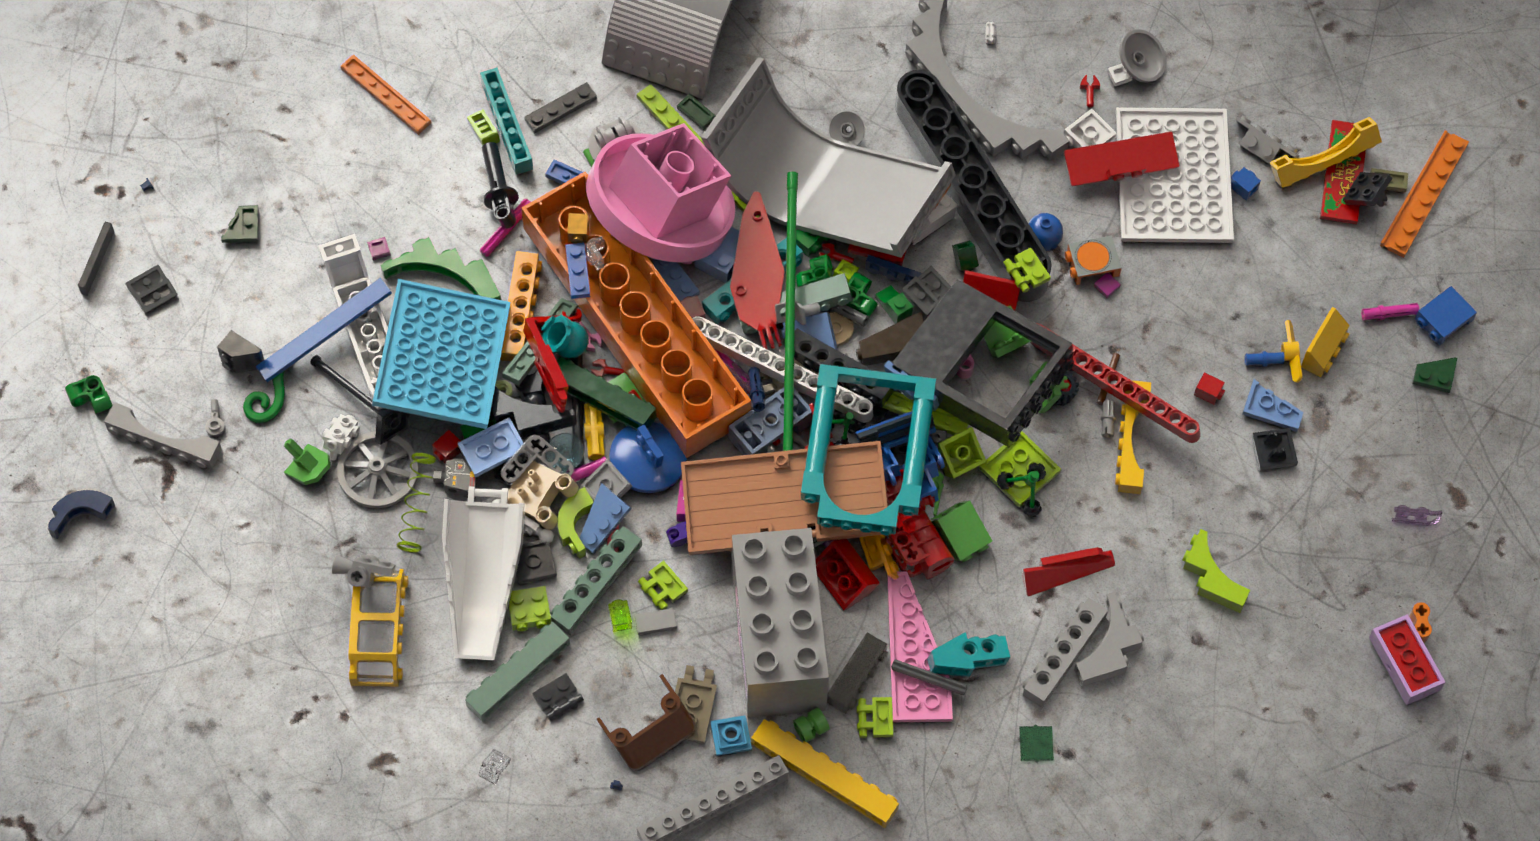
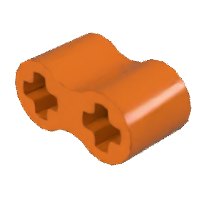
M1419 602L1414 605L1409 617L1423 643H1425L1432 632V627L1428 622L1430 608L1427 604Z

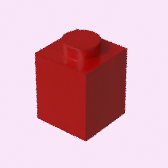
M1204 372L1196 386L1194 396L1215 405L1217 399L1221 401L1226 391L1223 389L1225 382Z
M448 430L432 444L433 456L439 462L443 461L446 464V461L453 460L461 452L458 447V443L461 440Z

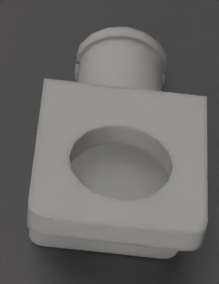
M795 300V319L802 325H806L805 317L820 314V306L817 302L802 306ZM786 302L775 305L776 321L778 323L785 322V317L780 315V311L786 307Z

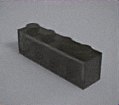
M868 632L865 634L827 693V703L845 714L849 709L852 710L858 701L856 699L858 694H863L868 686L867 680L869 677L873 678L878 670L876 666L880 661L883 662L888 655L887 643Z

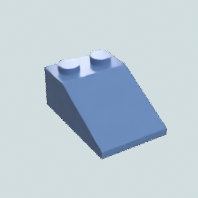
M731 227L718 249L709 256L696 260L695 268L727 283L732 277L740 231Z

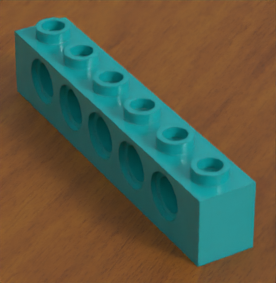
M498 67L480 72L482 87L515 175L533 170L531 154Z
M787 237L777 244L781 259H786ZM796 245V267H798L803 260V251ZM786 261L782 262L785 271L784 276L786 275ZM731 280L702 301L704 312L717 325L721 321L725 322L728 320L731 314L737 311L730 289ZM722 302H728L729 304H728V305H722L721 303H722Z

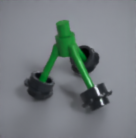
M1032 463L1025 476L1013 477L1011 473L1005 471L998 475L997 484L1002 490L1012 488L1016 481H1025L1026 485L1030 486V499L1023 505V512L1026 515L1034 517L1042 511L1040 502L1035 500L1036 482L1044 479L1046 476L1043 464Z

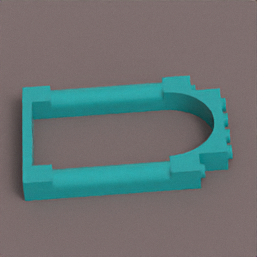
M820 364L807 459L801 488V500L807 503L819 502L817 524L826 528L835 526L843 530L858 529L864 533L873 531L880 532L882 535L896 534L898 513L906 516L918 515L936 379ZM838 382L915 391L901 490L891 505L874 514L857 515L842 510L832 502L824 487V474Z

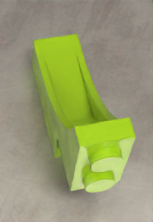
M1200 529L1198 535L1194 534L1191 539L1190 545H1193L1191 550H1186L1182 559L1185 562L1183 569L1200 576L1196 585L1199 587L1198 595L1241 613L1250 589L1235 583L1219 569L1209 550L1208 532Z

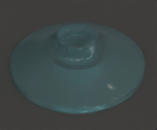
M561 433L554 436L548 442L561 455H563L564 451H569V455L565 458L571 462L573 468L577 467L582 461L584 448L582 442L575 435ZM548 451L545 453L548 462H552L555 459L554 452ZM559 457L558 462L553 467L555 468L558 465L562 469L561 471H568V465L560 464L559 461L562 459Z

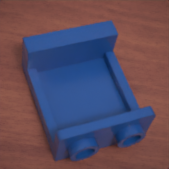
M1450 286L1418 310L1415 320L1419 327L1424 328L1429 333L1433 341L1441 345L1448 336L1465 323L1470 324L1477 312Z

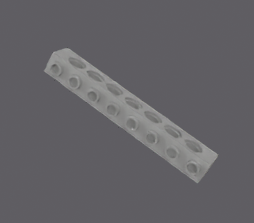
M780 755L638 827L637 836L640 841H670L788 780L789 771Z

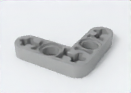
M532 435L503 466L501 477L507 482L516 481L536 457L551 470L558 473L562 469L558 465L554 468L553 465L558 462L559 457L562 459L559 461L560 464L568 465L567 469L569 472H563L562 474L571 476L574 468L571 462L542 437ZM537 439H539L538 444L542 448H544L545 445L547 446V448H545L541 452V455L538 454V452H540L538 448H531V440L536 441ZM548 451H552L555 454V459L552 462L545 460V453ZM520 453H525L528 456V461L525 464H520L517 460ZM514 461V463L517 466L521 467V469L519 471L518 468H516L513 471V478L510 476L506 478L507 473L505 471L507 469L511 470L514 467V465H511V463Z

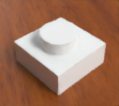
M1122 64L1108 68L1107 72L1114 86L1132 81V76L1125 70Z

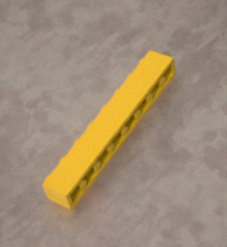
M764 719L752 735L751 745L772 758L780 755L786 767L883 828L887 827L897 812L899 803L894 796L890 794L885 795L880 791L879 787L872 783L869 785L857 773H850L841 763H834L829 760V756L825 753H818L813 750L809 743L797 740L793 733L781 730L774 721Z

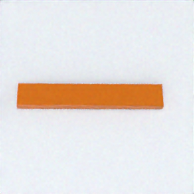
M354 54L340 66L341 70L418 135L431 124V120Z

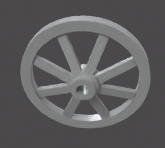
M369 432L352 440L349 448H345L341 453L337 464V476L343 492L353 502L368 508H385L399 503L412 491L406 483L403 489L397 492L386 475L387 472L409 479L418 476L412 469L409 472L388 466V464L406 456H409L412 463L414 460L411 457L415 452L406 440L396 435L388 441L395 443L403 450L383 459L388 444L387 441L380 445L377 457H374L364 445V443L375 441L376 432ZM359 447L369 462L347 461V459ZM414 462L412 468L419 473L418 462ZM345 467L367 469L347 484L344 475ZM371 476L367 498L358 495L352 490L367 477ZM381 478L392 494L391 497L374 499L378 479ZM418 478L409 481V485L414 488Z

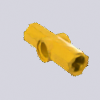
M584 404L586 421L584 428L588 459L596 461L605 455L603 439H605L604 423L602 422L601 411L588 404Z

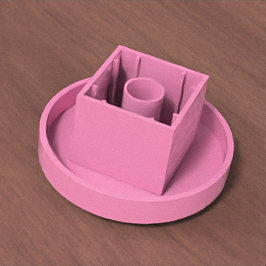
M684 123L655 135L630 134L612 140L601 149L587 177L586 191L589 204L603 227L627 247L654 259L668 262H691L709 256L721 245L735 217L734 197L732 191L726 185L731 177L730 173Z

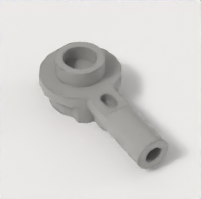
M213 399L211 400V419L206 422L205 429L209 435L219 436L224 431L225 426L224 422L219 419L218 400Z

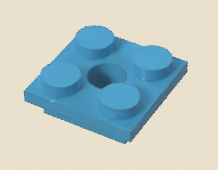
M746 715L710 721L716 756L752 750ZM728 731H734L737 735L735 738L730 739L725 734Z

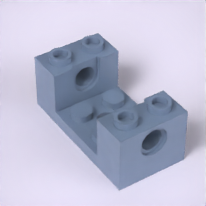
M784 387L764 401L765 409L763 411L756 412L752 409L729 426V440L742 455L768 453V446L783 436ZM794 389L793 430L799 434L812 424L813 414L810 406ZM772 416L776 418V422L769 424L766 422V418Z

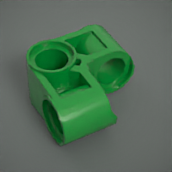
M825 254L810 259L811 269L799 272L796 275V284L798 288L833 277V266L829 255Z
M855 272L848 283L854 299L846 305L870 318L878 306L874 299L866 295L872 281Z
M96 375L72 382L65 387L73 407L82 406L90 401L95 414H98L113 406L101 379ZM93 385H98L97 388L91 389Z

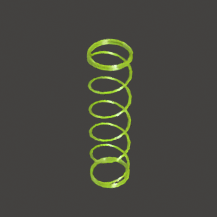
M414 453L411 457L414 461L410 464V468L420 476L412 477L407 481L409 488L417 493L410 494L404 498L406 505L414 509V511L404 513L401 519L405 524L413 528L400 531L398 536L402 541L396 545L400 550L407 552H419L422 548L417 543L405 541L400 537V534L406 530H425L424 528L408 524L404 521L403 516L412 512L427 513V511L416 509L406 502L409 496H430L429 493H422L409 485V481L415 478H433L432 476L420 474L412 468L414 462L422 464L435 463L436 458L427 453ZM416 456H422V457H427V458L418 459V458H415V457H416ZM400 545H410L417 548H406Z

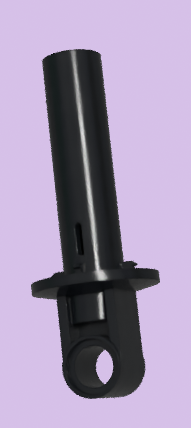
M489 142L482 146L490 191L484 195L483 201L487 208L494 211V216L500 225L507 229L516 223L513 205L517 203L519 195L516 189L508 187L506 184L498 145L494 142Z

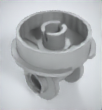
M623 116L604 126H596V129L592 131L589 138V151L595 161L601 149L618 137L642 134L640 129L629 120H625Z

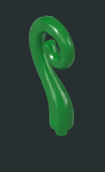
M285 370L272 379L275 398L272 406L267 411L257 413L252 409V403L255 400L262 401V409L268 408L270 398L266 393L255 391L245 398L243 411L250 421L265 423L272 420L281 411L285 399Z

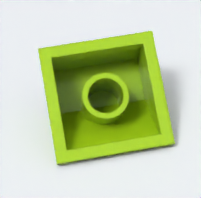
M969 427L938 443V451L945 464V467L942 469L947 477L956 478L987 462L973 427Z

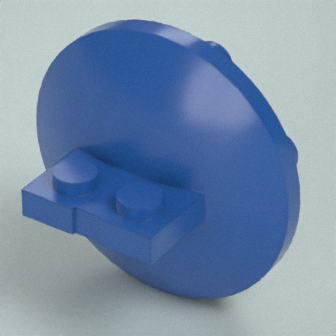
M653 422L648 430L645 425L638 427L637 431L629 426L622 429L614 438L609 455L610 462L632 485L630 489L642 493H656L673 486L682 476L681 462L687 461L684 453L663 424Z

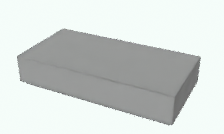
M673 608L635 614L638 635L677 629Z

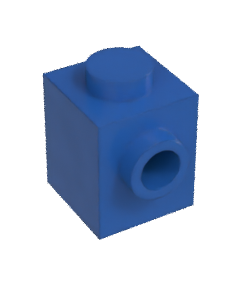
M1243 167L1240 171H1235L1231 176V189L1247 201L1259 189L1261 180L1256 177L1253 171Z

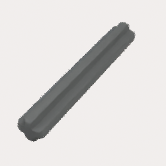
M894 660L891 669L960 695H965L966 684L899 660Z

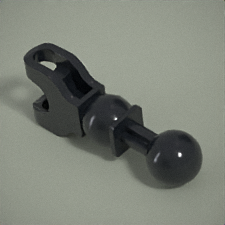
M538 370L533 374L527 375L520 385L515 384V387L525 397L523 402L547 405L545 398L546 387ZM550 433L538 435L550 444ZM537 439L536 441L531 440L532 445H534L540 451L547 448L546 445L544 446V448H542L538 444L539 439Z

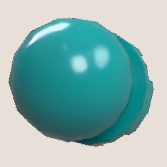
M563 315L551 316L541 330L544 331L543 341L545 345H549L553 353H558L563 358L579 357L586 351L589 344V336L586 329L578 322H573Z

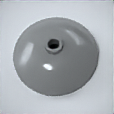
M1141 29L1132 30L1124 35L1120 42L1119 55L1125 70L1133 78L1141 82H1153L1160 78L1166 67V55L1159 40L1150 32Z

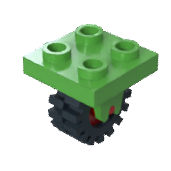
M1044 362L1029 379V385L1033 383L1048 362ZM1066 371L1060 385H1056L1051 397L1048 400L1045 399L1042 403L1039 413H1046L1055 402L1056 405L1060 403L1061 405L1068 404L1079 391V388H1077L1079 382L1075 383L1077 378H1072V372L1068 374V371Z

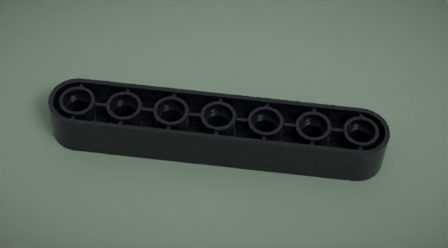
M912 70L905 73L897 84L896 113L927 164L942 167L945 161L952 163L956 176L946 194L958 205L956 211L997 277L1015 281L1013 276L1009 275L1006 271V266L1003 262L1009 258L1012 263H1016L1014 260L1015 255L1029 248H1032L1050 275L1052 264L1049 255L937 77L925 70ZM1004 242H1010L1014 245H1007ZM1019 270L1018 272L1020 273V275L1025 277V274L1022 273V270ZM1049 281L1036 288H1033L1031 283L1027 285L1030 289L1025 293L1020 288L1018 301L1032 302L1041 298L1048 288Z

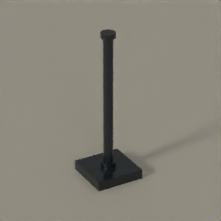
M315 355L310 361L312 366H317L377 413L375 442L379 445L409 428L410 413L386 408L378 410L376 406H372V399L325 364L320 356Z

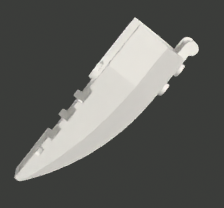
M469 486L468 502L444 499L442 543L455 658L495 660L524 535L525 504H507L508 488L494 490L475 489L474 486ZM475 496L501 498V503L474 502Z

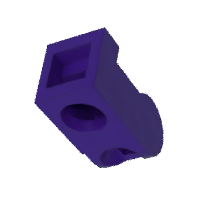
M686 521L676 524V526L666 531L671 547H679L688 543Z

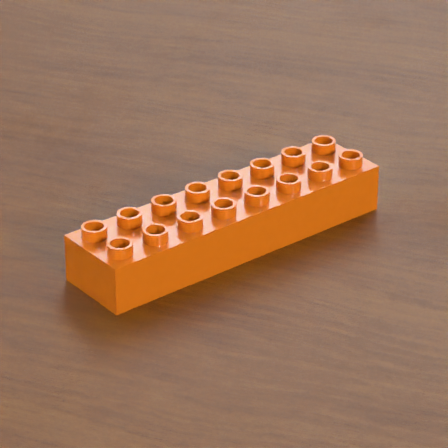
M585 171L521 207L523 228L571 295L565 246L567 244H574L568 242L569 213L588 214L587 243L584 244L590 297L576 298L574 300L645 401L654 405L658 419L674 438L685 457L688 458L728 434L729 426L751 411V399L649 258L621 243L597 219L587 197L586 182L588 174Z

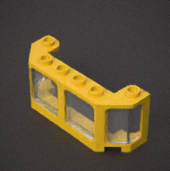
M400 569V571L395 570L391 576L375 573L373 584L369 588L353 586L348 658L350 660L349 681L351 686L399 687V680L403 679V668H399L398 654H402V642H399V637L403 636V624H400V621L405 613V607L401 604L402 599H405L406 588H408V576H405L404 569Z

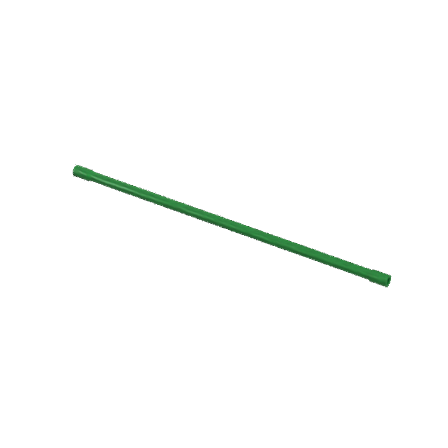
M793 171L787 173L783 451L793 450L798 173Z

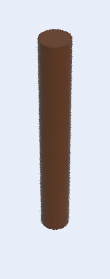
M1113 353L1109 367L1116 370L1120 354ZM1101 389L1096 403L1103 405L1108 392Z

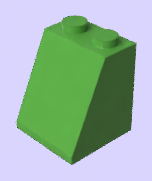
M971 501L958 502L930 519L955 561L962 560V562L971 559L973 557L972 553L977 550L978 552L984 551L989 547L988 544L993 541Z

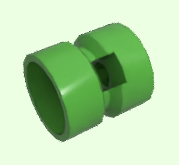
M818 707L808 712L807 717L802 715L793 720L797 734L805 742L814 739L815 734L821 735L830 730L824 714Z

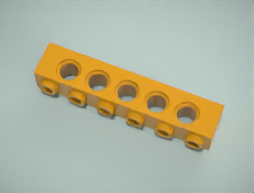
M516 251L508 302L511 303L501 351V361L511 362L527 342L523 329L525 318L534 317L532 305L536 306L537 294L534 293L535 289L539 288L540 281L537 274L542 270V261H539V253ZM530 272L531 274L524 275L523 273ZM521 289H528V291H526V292H522V291H520V290H521ZM520 305L526 306L523 309L517 308ZM517 322H522V323H523V324L520 325V326L515 325V323H517ZM514 339H519V340H520V341L517 342V343L512 342V340H514Z

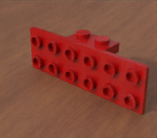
M1171 131L1064 151L1072 187L1107 180L1120 181L1125 179L1124 177L1130 176L1137 178L1146 173L1175 169L1180 166Z

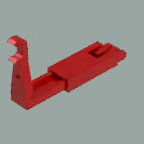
M577 309L576 316L572 317L566 316V312L562 311V315L571 321L578 323L581 321L582 312L580 309ZM551 316L525 318L523 332L535 356L534 363L553 404L559 412H564L567 401L566 390H568L569 386L550 346L545 345L540 334L544 332L541 331L542 327Z

